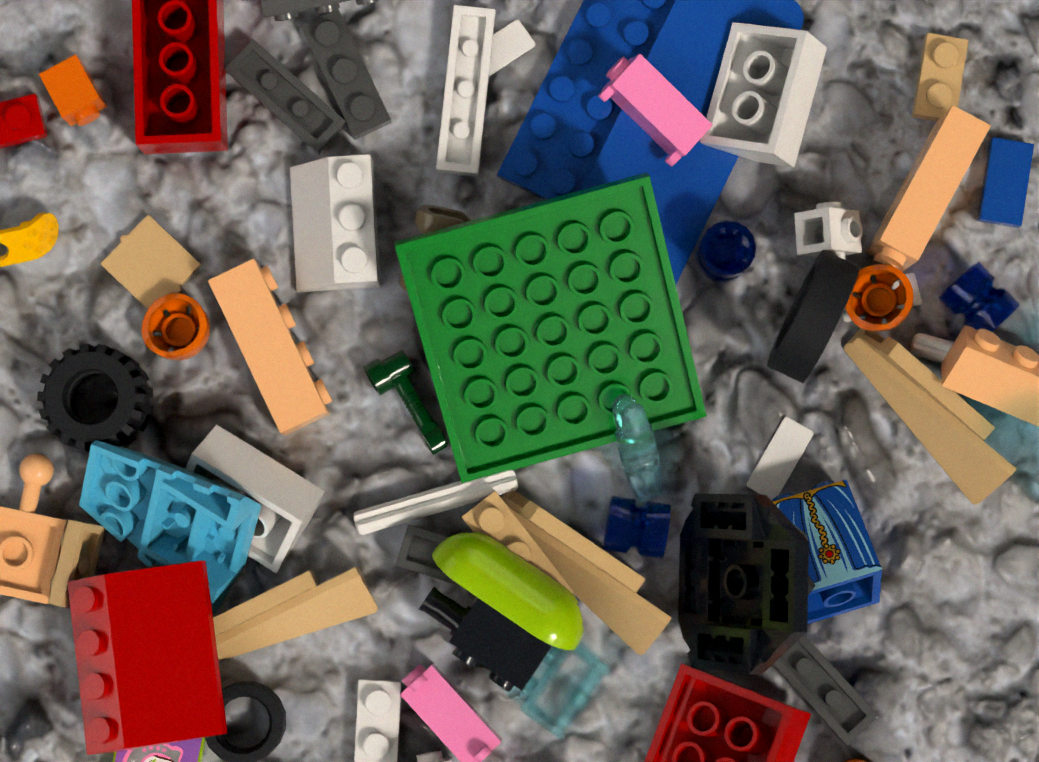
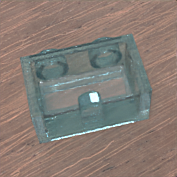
M580 645L575 650H563L552 646L542 660L548 667L538 680L532 676L523 691H520L518 697L523 700L519 710L560 740L567 734L566 729L578 712L582 711L591 699L592 692L604 675L607 676L612 670L607 664Z

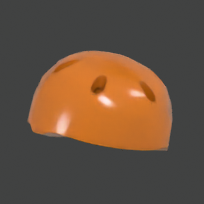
M876 264L859 270L845 308L850 319L858 327L868 331H887L897 327L908 317L913 308V288L908 277L892 265ZM872 275L876 277V284L874 285L870 279ZM899 282V286L892 290L891 288L894 283ZM858 293L862 298H856L853 294ZM904 305V308L901 310L897 306ZM863 314H867L865 319L862 320L860 318ZM883 319L887 320L886 324H882Z
M171 293L157 299L147 310L142 322V338L146 346L160 357L181 361L197 355L204 348L210 335V321L205 310L195 299L181 293ZM188 307H191L190 315L187 316ZM165 310H168L170 313L168 318L164 315ZM154 333H162V336H154Z

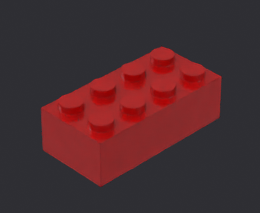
M132 0L136 146L144 154L228 151L223 0Z

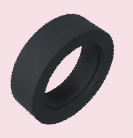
M825 250L821 251L785 318L770 353L767 367L801 383L806 381L821 357L844 311L855 285L859 266Z

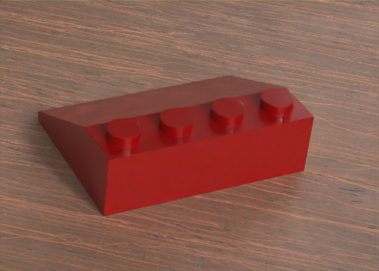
M201 560L103 574L67 582L87 755L115 753L228 734L206 561Z
M681 663L644 762H794L811 713Z

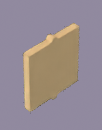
M149 214L127 236L122 235L120 237L121 243L100 263L147 309L162 296L171 293H181V286L202 266Z

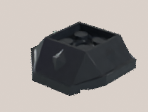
M695 493L691 503L693 509L686 518L680 533L678 622L683 639L690 649L687 654L691 667L748 675L763 674L807 633L808 595L816 586L808 575V535L795 526L766 495Z

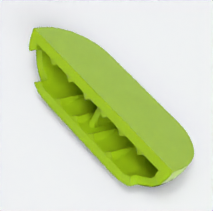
M480 532L459 533L447 537L432 552L434 562L450 579L536 638L563 650H575L583 637L584 627L576 597L563 585L492 537Z

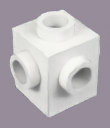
M824 202L816 204V209L794 213L797 255L818 257L821 251L825 250L845 260V255L862 253L861 237L863 230L859 211L842 209L841 202Z

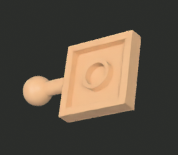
M40 453L26 456L19 466V474L24 482L19 509L0 506V594L48 604L51 593L50 583L52 576L56 572L61 552V538L66 531L68 520L36 513L41 487L51 480L54 473L51 460Z

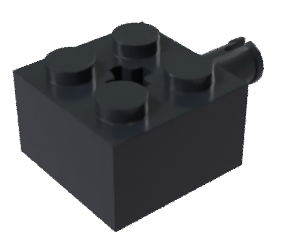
M433 587L419 610L426 612L451 630L449 634L452 638L449 642L456 646L452 652L453 655L473 668L479 662L490 669L491 672L488 678L508 692L514 686L523 691L551 648V645L536 638L479 598L472 607L468 605L467 608H464L438 591L436 587Z

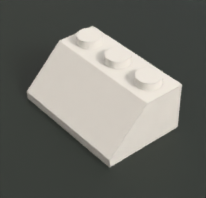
M732 22L706 117L713 126L700 139V143L756 162L794 168L827 47L808 31Z
M371 155L325 157L290 167L297 292L381 287L375 176Z
M218 425L211 430L194 450L186 466L187 470L222 484L262 505L248 556L275 573H278L307 527L325 492Z

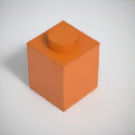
M76 54L39 73L61 117L70 126L89 124L100 116L99 111L108 107L86 65Z

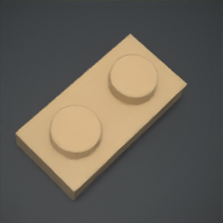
M933 33L925 35L911 117L938 121L952 105L958 107L969 40Z
M68 519L66 531L61 538V552L56 572L52 576L50 583L51 593L48 604L70 608L67 582L94 576L105 532L103 526Z

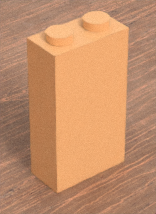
M954 105L935 123L866 250V253L874 257L872 262L875 265L888 264L903 272L919 260L991 125Z

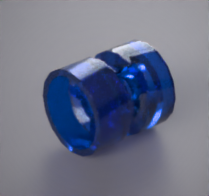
M726 220L714 224L706 231L697 247L696 261L698 268L705 277L714 282L727 283L735 281L745 273L755 258L756 243L754 236L746 226L739 222Z
M980 261L972 265L938 297L953 315L962 314L964 316L963 326L967 325L977 330L986 329L991 332L1002 324L1020 305L1004 287L996 288L993 285L995 277Z
M611 495L603 550L627 553L631 548H636L640 556L663 559L669 531L671 505L647 501L643 506H638L633 498Z

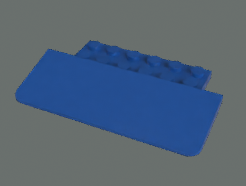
M583 0L497 173V177L543 200L647 172L650 176L675 284H677L739 156L703 145L699 140L686 156L681 157L677 163L670 167L665 162L668 154L611 98L603 102L598 97L602 88L610 81L606 73L623 56L629 60L641 54L706 118L732 22L801 30L804 15L800 5L795 0Z

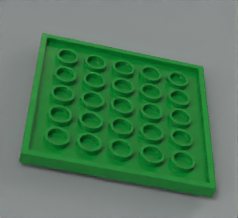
M647 172L394 242L461 483L509 469L516 470L707 416L650 176Z

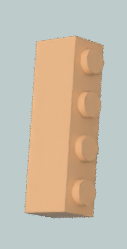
M253 258L209 279L210 287L280 434L286 436L330 415L326 404L333 402L324 381L320 379L315 382L308 366L315 364L304 341L296 343L290 330L297 326L287 304L284 303L279 306L272 291L279 287L269 266L261 268L259 263Z
M964 325L941 363L942 386L1039 427V355L1027 346H1014L1000 340L996 334L989 330H977Z

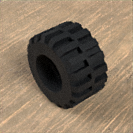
M90 344L79 345L80 349L78 350L69 348L62 352L64 357L61 360L54 358L48 365L52 368L50 374H43L40 382L44 383L45 386L43 392L38 391L37 401L43 402V409H40L39 413L41 419L47 420L49 424L46 428L52 435L58 436L60 442L75 449L89 452L91 444L96 440L121 447L125 443L131 444L137 439L135 434L138 431L143 432L148 425L144 422L147 414L152 415L153 406L149 405L150 398L154 397L153 388L148 387L147 381L150 380L145 371L139 368L140 364L133 358L101 344L97 346ZM103 374L110 377L117 387V406L112 415L105 421L98 424H89L83 421L76 411V392L87 378Z

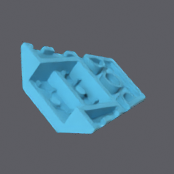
M98 440L94 441L90 446L79 506L117 540L122 542L128 539L139 549L137 557L149 568L154 563L159 567L201 560L206 561L213 616L246 564L262 506L222 484L185 468Z

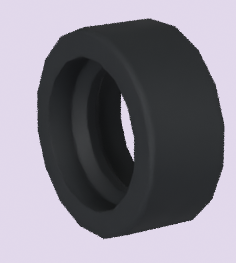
M238 681L222 688L224 707L238 697H250L258 700L266 708L269 715V729L266 737L259 744L250 748L234 746L223 735L205 737L208 747L220 759L228 762H257L266 758L281 743L286 730V711L280 698L268 686L255 681Z

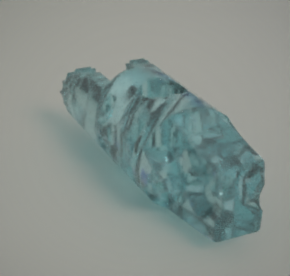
M624 393L623 395L619 394L613 400L612 411L614 412L613 416L617 429L615 438L624 474L633 495L639 502L662 494L661 463L653 428L648 423L644 407L639 403L637 404L636 400L630 395Z

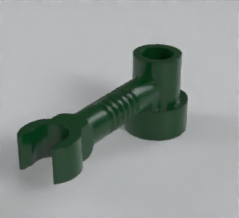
M403 350L383 361L376 359L363 366L369 381L379 396L393 388L396 389L433 455L447 447L448 443L427 409H425L423 402H421L419 395H417L407 376L413 373L414 369Z

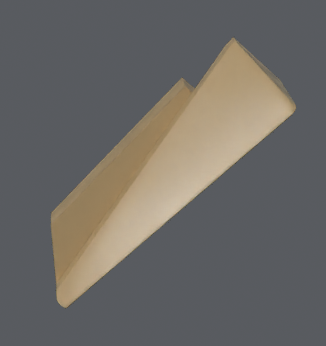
M859 328L845 344L844 351L972 504L976 505L982 502L1017 470L1010 462L984 442L996 427L955 391L943 387L942 380L899 342L890 337L884 339L876 331Z
M511 490L502 496V500L574 591L573 594L637 654H644L672 619L671 616L637 594V591L646 579L518 492Z
M354 567L322 584L319 583L314 570H309L213 617L218 662L377 612L378 606L360 568Z

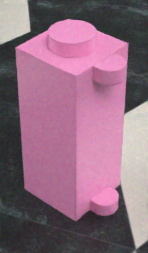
M641 54L629 60L623 56L606 73L610 81L602 88L598 97L603 102L611 98L668 154L665 162L670 167L677 163L681 157L686 156L713 126Z
M420 663L402 680L407 687L400 693L401 697L460 762H482L502 742L499 734L434 663L427 669Z

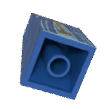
M847 479L836 483L834 481H824L815 485L809 491L796 495L784 493L772 499V502L795 526L808 535V575L816 586L808 595L807 624L880 602L882 568Z

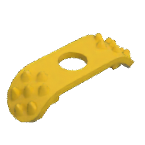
M41 212L30 221L21 222L20 226L0 230V243L8 248V252L0 256V267L35 260L49 252L55 245L58 237L59 225L56 217L53 214Z

